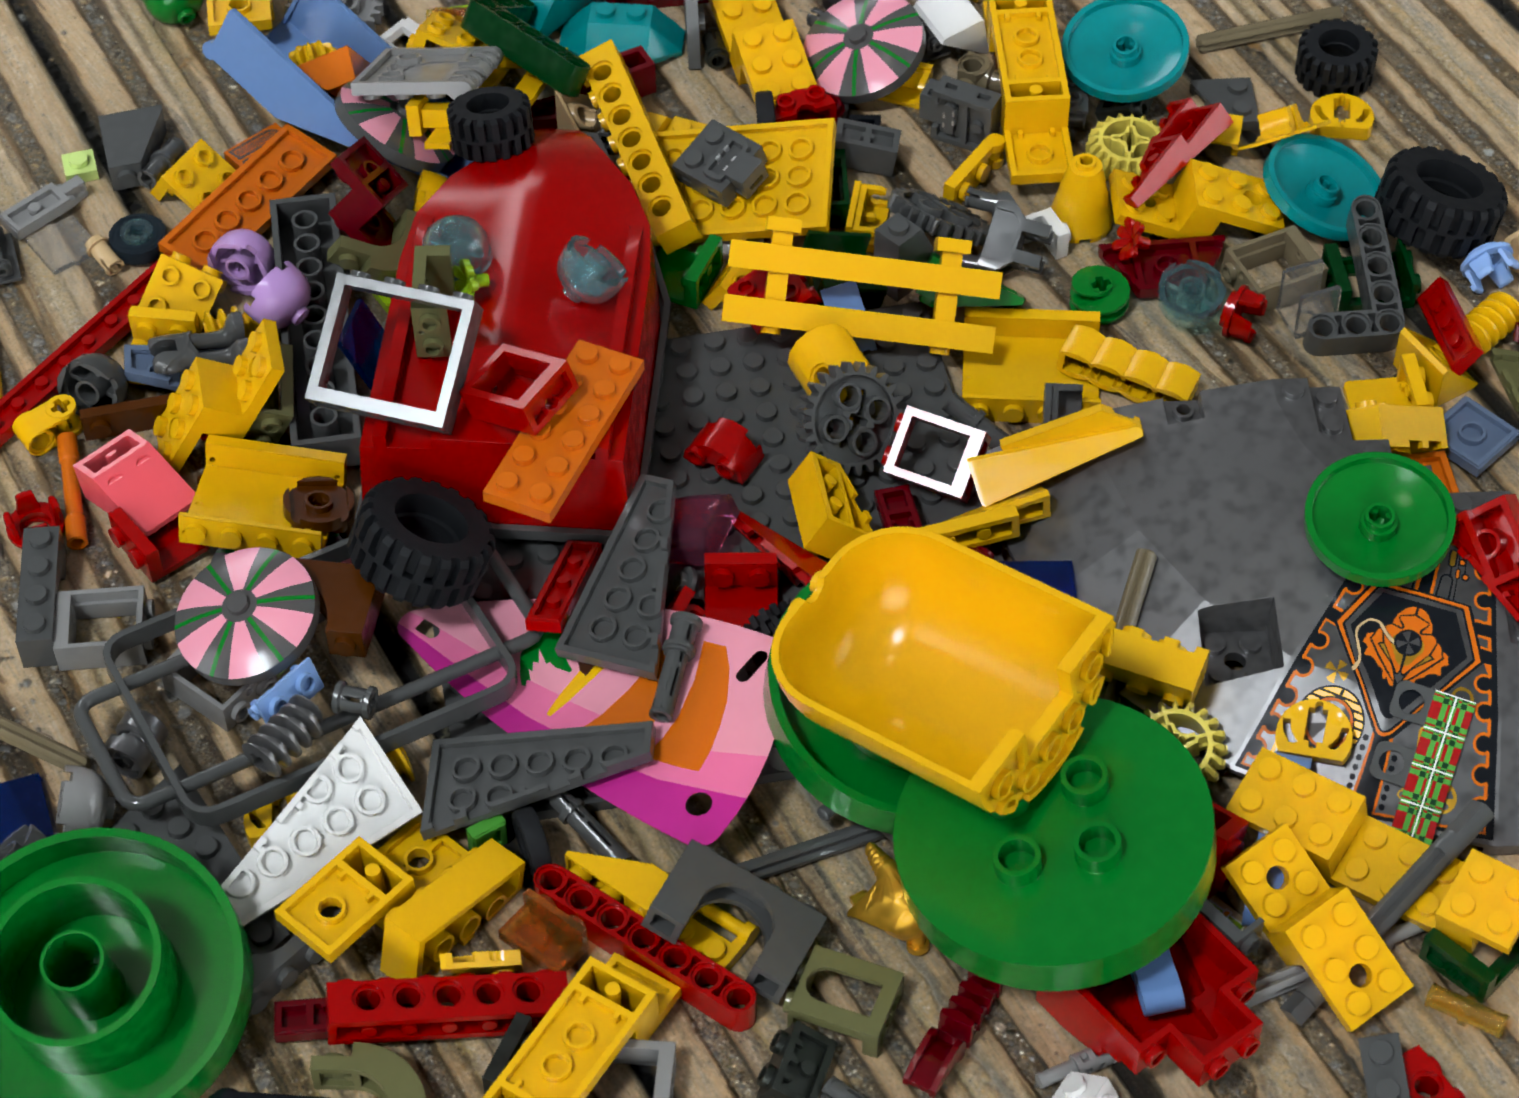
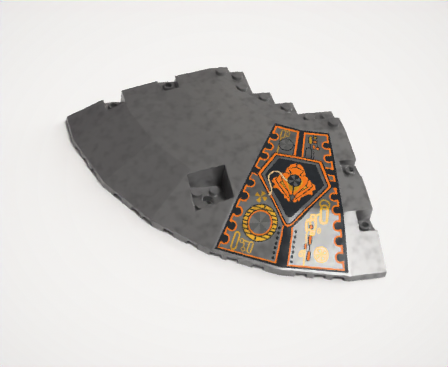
M1307 378L1270 379L1199 391L1198 400L1163 401V398L1113 408L1115 413L1128 418L1139 417L1144 436L1037 484L1049 491L1051 517L1020 524V537L1000 541L1003 549L1008 550L1013 560V569L1114 616L1115 621L1136 550L1138 548H1145L1153 551L1157 559L1136 627L1144 629L1152 636V640L1155 641L1164 639L1165 636L1179 640L1181 646L1193 653L1197 646L1210 650L1208 669L1194 705L1195 713L1205 707L1208 710L1207 720L1217 718L1219 721L1217 730L1225 732L1226 740L1222 743L1227 745L1228 754L1222 758L1226 761V767L1223 770L1217 771L1223 775L1228 771L1244 778L1262 747L1272 752H1278L1275 740L1276 727L1280 717L1289 707L1308 699L1328 701L1339 707L1349 719L1353 732L1352 751L1343 766L1313 761L1311 770L1365 796L1367 815L1392 826L1404 787L1373 777L1370 773V764L1376 746L1381 741H1389L1414 750L1417 749L1424 726L1394 717L1389 710L1396 685L1402 680H1408L1476 702L1433 838L1437 839L1472 800L1485 803L1494 813V818L1469 845L1483 847L1482 853L1519 854V622L1515 620L1480 579L1482 576L1470 562L1459 555L1458 549L1453 543L1443 561L1426 576L1404 585L1376 587L1350 581L1333 572L1316 556L1307 540L1303 522L1305 503L1309 489L1318 475L1334 462L1350 455L1364 452L1392 453L1388 439H1352L1340 387H1309ZM998 446L987 450L986 454L999 452L1002 449ZM1431 465L1425 466L1432 471ZM1510 491L1450 493L1454 503L1455 512L1458 514L1464 510H1472L1503 494H1510ZM1234 660L1241 663L1243 668L1232 670L1224 663ZM1119 681L1115 694L1121 698L1120 704L1143 714L1146 708L1152 710L1155 714L1159 712L1158 703L1162 699L1161 696L1148 692L1147 695L1134 693L1126 688L1127 683ZM1407 690L1401 694L1399 706L1404 712L1415 714L1423 708L1424 699L1419 692ZM1165 704L1166 709H1171V708H1173V707H1171V706ZM1321 706L1316 708L1315 713H1309L1305 740L1309 741V748L1311 749L1316 747L1317 742L1323 743L1327 715L1323 714V707ZM1283 722L1284 733L1288 742L1296 743L1291 734V724ZM1175 726L1178 731L1184 734L1195 732L1186 727ZM1342 732L1339 741L1331 749L1336 750L1345 741L1348 733ZM1206 749V750H1203V751H1199L1200 753L1203 754L1202 760L1204 759V757H1205V755H1206L1207 749ZM1386 751L1379 759V766L1384 773L1395 775L1403 769L1404 759L1396 751Z

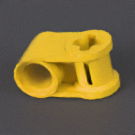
M67 394L53 396L47 402L22 413L15 419L12 425L13 432L29 453L34 456L44 455L56 447L57 436L60 433L73 432L78 436L83 428L80 416L76 414L77 404L75 399ZM57 405L60 406L61 411L57 410ZM68 422L72 424L71 429L69 428Z

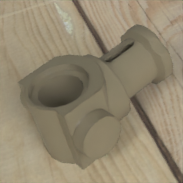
M968 51L967 54L959 59L958 80L1001 94L999 72L996 70V65L990 63L988 56Z

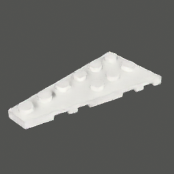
M361 716L222 883L221 888L237 912L243 927L287 900L358 836L372 846L423 812Z

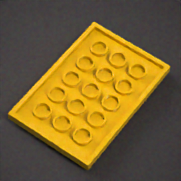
M823 118L726 126L763 147L767 158L765 168L768 173V177L749 199L736 193L737 197L728 208L678 181L702 235V238L692 243H704L710 234L722 237V241L771 238L772 231L765 230L768 215L803 220L801 234H794L793 236L807 235L808 230L829 233L836 140L835 119ZM704 128L656 131L671 167Z

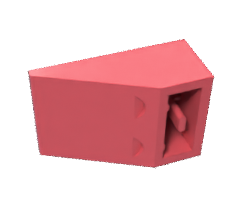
M130 429L73 465L86 499L107 513L121 507L147 537L156 533L160 528L178 517L179 511L186 512L190 508L195 495V491L150 442Z

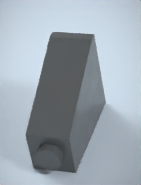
M161 104L98 116L113 191L142 186L138 181L137 175L149 163L151 154L156 150H160L167 133Z
M898 212L875 229V257L927 263L931 253H936V251H933L934 248L923 229ZM887 286L888 291L886 295L898 302L914 289Z

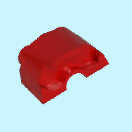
M811 85L805 89L783 93L776 99L774 110L775 122L834 118L836 122V102L819 85Z
M722 417L717 422L710 423L708 421L685 449L683 458L697 466L704 467L707 463L713 464L716 472L721 477L731 479L743 485L762 461L764 454L760 444L755 447L752 441L745 436L748 432L745 427L733 420Z

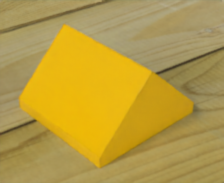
M1406 327L1400 331L1393 365L1398 369L1401 354L1415 353L1418 365L1423 366L1425 369V387L1427 392L1432 393L1435 407L1474 389L1478 384L1466 371L1459 376L1451 370L1436 341Z

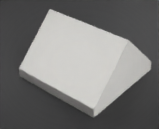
M919 0L915 2L913 8L942 45L984 54L988 53L984 19L969 0Z

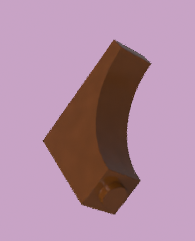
M295 558L310 574L318 589L320 612L327 620L325 632L329 653L344 657L366 658L385 593L382 594L376 590L372 582L367 583L361 577L360 569L356 570L353 564Z

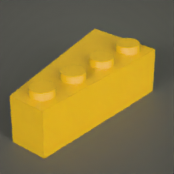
M1114 621L1112 652L1108 657L1104 656L1103 665L1099 672L1100 675L1105 677L1104 681L1112 682L1113 678L1127 683V689L1140 695H1147L1148 692L1161 696V701L1171 707L1175 699L1180 709L1190 701L1194 703L1208 669L1210 650L1197 646L1193 653L1181 646L1179 640L1165 636L1164 639L1155 641L1152 640V636L1144 629L1131 625L1124 626L1120 630L1115 628L1117 623Z

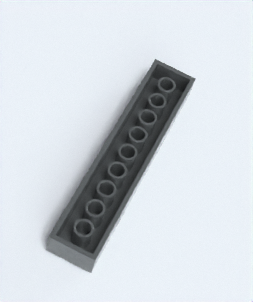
M335 192L269 200L275 267L277 266L283 270L286 268L285 261L293 263L305 275L311 287V299L306 307L309 310L307 317L297 326L292 323L281 329L282 343L293 345L294 417L289 424L291 446L346 453L347 467L360 465L361 415L315 406L304 398L337 272L345 274V269L337 264L327 262L328 249L341 236V230L335 225L334 220L328 214L337 205ZM348 304L327 388L358 395Z

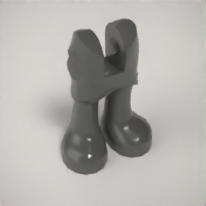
M240 311L227 314L224 327L220 330L207 333L187 331L149 338L148 348L151 355L154 356V372L156 374L173 375L189 369L195 357L233 365L237 355H241L247 346L248 338L245 337L242 314ZM222 349L209 352H198V350Z

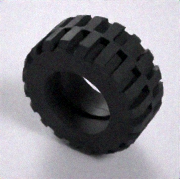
M1420 146L1410 149L1406 148L1392 156L1388 161L1374 196L1380 202L1385 227L1392 237L1399 238L1408 247L1413 246L1419 249V252L1425 254L1432 253L1440 258L1448 256L1453 259H1462L1476 247L1487 242H1493L1508 206V196L1502 182H1498V177L1493 172H1488L1484 165L1471 161L1470 157L1463 154L1460 156L1454 154L1451 150H1438L1436 147L1431 146L1421 148Z
M397 477L375 485L365 494L347 543L348 552L355 569H360L361 577L367 583L372 582L375 585V589L382 594L386 592L392 595L394 600L401 603L407 601L415 607L422 608L426 605L430 606L431 609H441L445 605L453 607L468 600L478 590L496 546L494 530L491 522H488L487 515L482 509L478 510L471 499L468 497L463 498L459 495V491L451 487L447 489L440 486L441 483L432 480L425 482L422 481V478L412 477L409 480H405L404 477Z

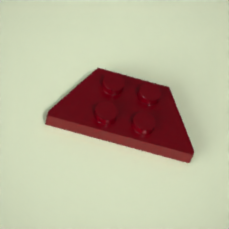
M1214 235L1150 240V247L1147 250L1138 249V256L1133 259L1130 258L1128 261L1119 260L1118 255L1120 251H1113V243L1099 244V258L1108 267L1119 271L1128 280L1131 291L1139 299L1205 294L1223 251L1225 236Z

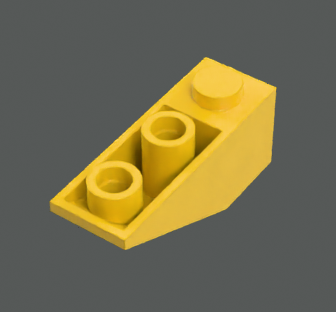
M567 851L564 854L567 870L642 917H645L651 903L669 876L668 873L651 863Z

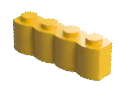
M1074 325L1059 351L1056 365L1060 372L1069 377L1088 380L1091 384L1102 390L1120 393L1135 403L1163 398V401L1192 400L1197 391L1201 376L1197 370L1189 365L1169 362L1158 353L1152 351L1137 350L1125 340L1105 337L1094 328L1083 325Z

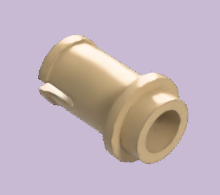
M96 234L86 241V254L89 257L95 258L108 276L116 275L122 270L121 267L124 266V261L110 247L107 237Z

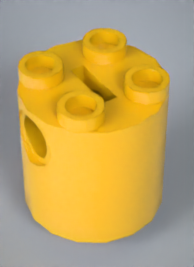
M838 324L821 325L806 332L795 342L789 352L787 361L790 370L807 395L812 393L807 383L819 384L817 373L826 372L829 374V365H838L840 367L842 361L852 362V365L855 361L864 362L865 367L870 365L848 331ZM845 388L840 393V401L842 403L847 397Z

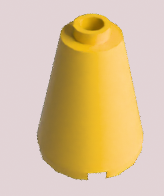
M1089 153L1078 154L1071 158L1051 204V208L1061 222H1065L1070 229V243L1079 244L1080 240L1090 239V243L1098 242L1106 237L1112 229L1113 212L1103 165L1098 157Z

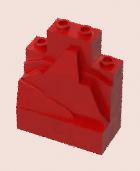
M1200 912L1188 930L1169 948L1182 986L1185 1009L1145 1018L1130 974L1102 985L1084 989L1036 991L1035 999L1066 1031L1087 1048H1091L1097 1056L1110 1054L1117 1062H1123L1135 1075L1146 1067H1156L1167 1055L1200 1087L1211 1078L1214 1081L1220 1079L1229 1070L1232 1063L1241 1057L1243 1059L1249 1058L1257 1051L1261 1044L1260 1036L1263 1022L1245 1005L1256 992L1255 985L1259 969Z

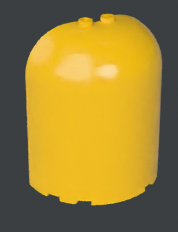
M889 527L869 532L852 540L842 547L822 570L817 571L809 585V589L813 593L806 600L799 597L791 602L787 613L775 631L771 645V662L776 679L788 700L805 717L991 814L995 812L1002 816L1015 812L1021 799L1030 802L1058 772L1085 728L1080 725L1084 718L1085 708L1087 704L1092 706L1096 704L1105 677L1100 675L1099 672L1103 665L1104 656L1108 657L1112 652L1114 616L933 531L916 527Z

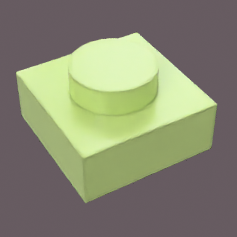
M93 149L61 155L66 181L76 175L85 182L99 180Z

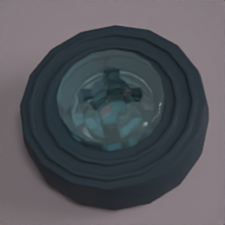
M145 213L131 214L113 224L109 231V245L119 258L124 261V264L133 266L146 265L160 257L162 252L159 251L158 242L168 232L163 222L154 215Z

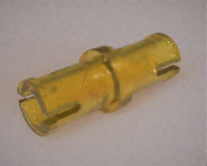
M1435 982L1429 989L1424 1003L1425 1007H1430L1457 1019L1456 1023L1463 1027L1466 1024L1471 1025L1498 1039L1502 1036L1509 1020L1508 1014H1503L1476 1002V997L1470 994L1464 997L1439 986Z

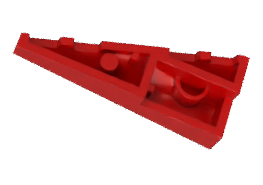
M1190 97L1172 101L1167 105L1166 108L1169 115L1167 118L1165 117L1160 120L1159 126L1161 131L1158 135L1152 137L1139 164L1142 170L1140 177H1133L1131 184L1134 189L1123 198L1127 205L1133 208H1138L1187 165L1191 158L1196 157L1234 123L1221 102L1197 107Z
M1503 494L1472 510H1464L1456 514V527L1452 543L1457 547L1459 555L1470 562L1482 576L1480 579L1515 620L1519 622V502L1516 494Z
M736 508L729 509L723 514L725 520L759 552H777V569L795 586L801 582L806 586L810 583L813 575L817 571L822 570L827 564L824 560Z

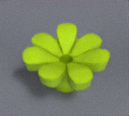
M461 258L459 261L460 265L453 266L454 276L459 279L455 282L456 291L474 296L475 291H478L479 288L489 286V275L487 273L475 274L469 259Z

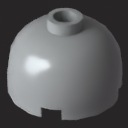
M65 764L63 772L71 773L70 780L61 781L56 814V824H63L62 833L77 829L102 827L105 819L112 820L116 798L108 796V786L102 775L90 768Z

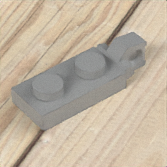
M76 175L63 184L55 185L51 182L0 213V222L20 241L69 211L88 196L85 181Z

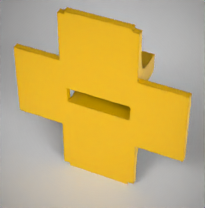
M1297 103L1257 115L1260 126V136L1257 137V141L1237 149L1240 151L1271 143L1330 124L1331 121L1312 125L1307 121L1303 122Z

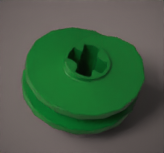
M1101 265L1087 266L1078 270L1072 277L1070 310L1100 311V325L1115 322L1124 316L1129 307L1131 289L1128 280L1119 271Z

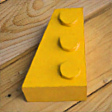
M1365 400L1356 402L1354 409L1346 410L1353 440L1388 439L1391 452L1398 455L1448 449L1443 407L1387 405V403H1377L1376 400Z
M810 451L787 481L804 549L813 555H821L831 559L842 547L852 540L872 532L873 530L869 523L873 518L867 510L861 512L855 501L858 493L841 464Z

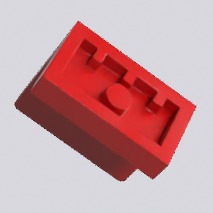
M777 552L704 553L705 617L743 627L744 624H750L748 619L752 615L756 617L760 615L758 610L764 608L766 611L769 609V604L776 603L778 607Z

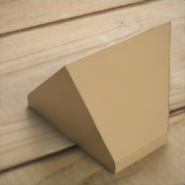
M554 90L558 129L581 132H597L601 123L597 115L601 113L600 108L598 110L594 108L588 95L579 94V97H570Z

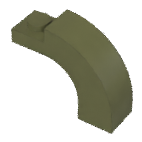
M406 209L394 222L392 242L388 246H376L341 235L328 249L327 262L337 264L343 269L366 272L372 276L371 279L384 282L385 277L396 278L400 256L417 212Z
M353 1042L352 1056H344L340 1053L311 1056L310 1072L315 1090H360L371 1093L378 1098H426L424 1087L415 1070L402 1057L384 1047L364 1042Z

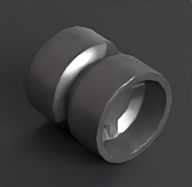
M140 709L161 747L168 736L166 726L156 716ZM127 710L115 729L116 734L110 735L105 746L122 776L139 779L148 768L153 757Z

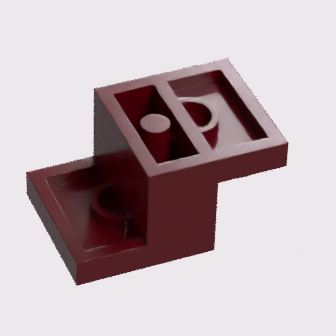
M363 136L329 164L335 170L338 178L348 184L352 190L328 214L334 220L335 225L350 238L376 246H388L392 242L393 224L396 220L388 213L385 207L409 184Z

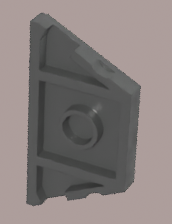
M684 0L689 70L701 69L699 31H705L703 4H698V0Z

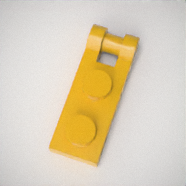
M989 134L944 182L943 197L945 199L960 204L965 202L966 195H970L967 193L970 186L975 188L980 182H985L991 170H997L1003 166L1004 155L1002 151L1004 150L1005 140L1001 134Z

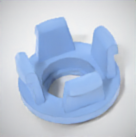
M1493 241L1473 249L1462 262L1460 271L1471 283V286H1469L1474 293L1482 294L1484 292L1481 283L1482 278L1489 275L1501 289L1514 280L1509 266L1518 270L1519 262L1514 259L1513 249L1509 243Z

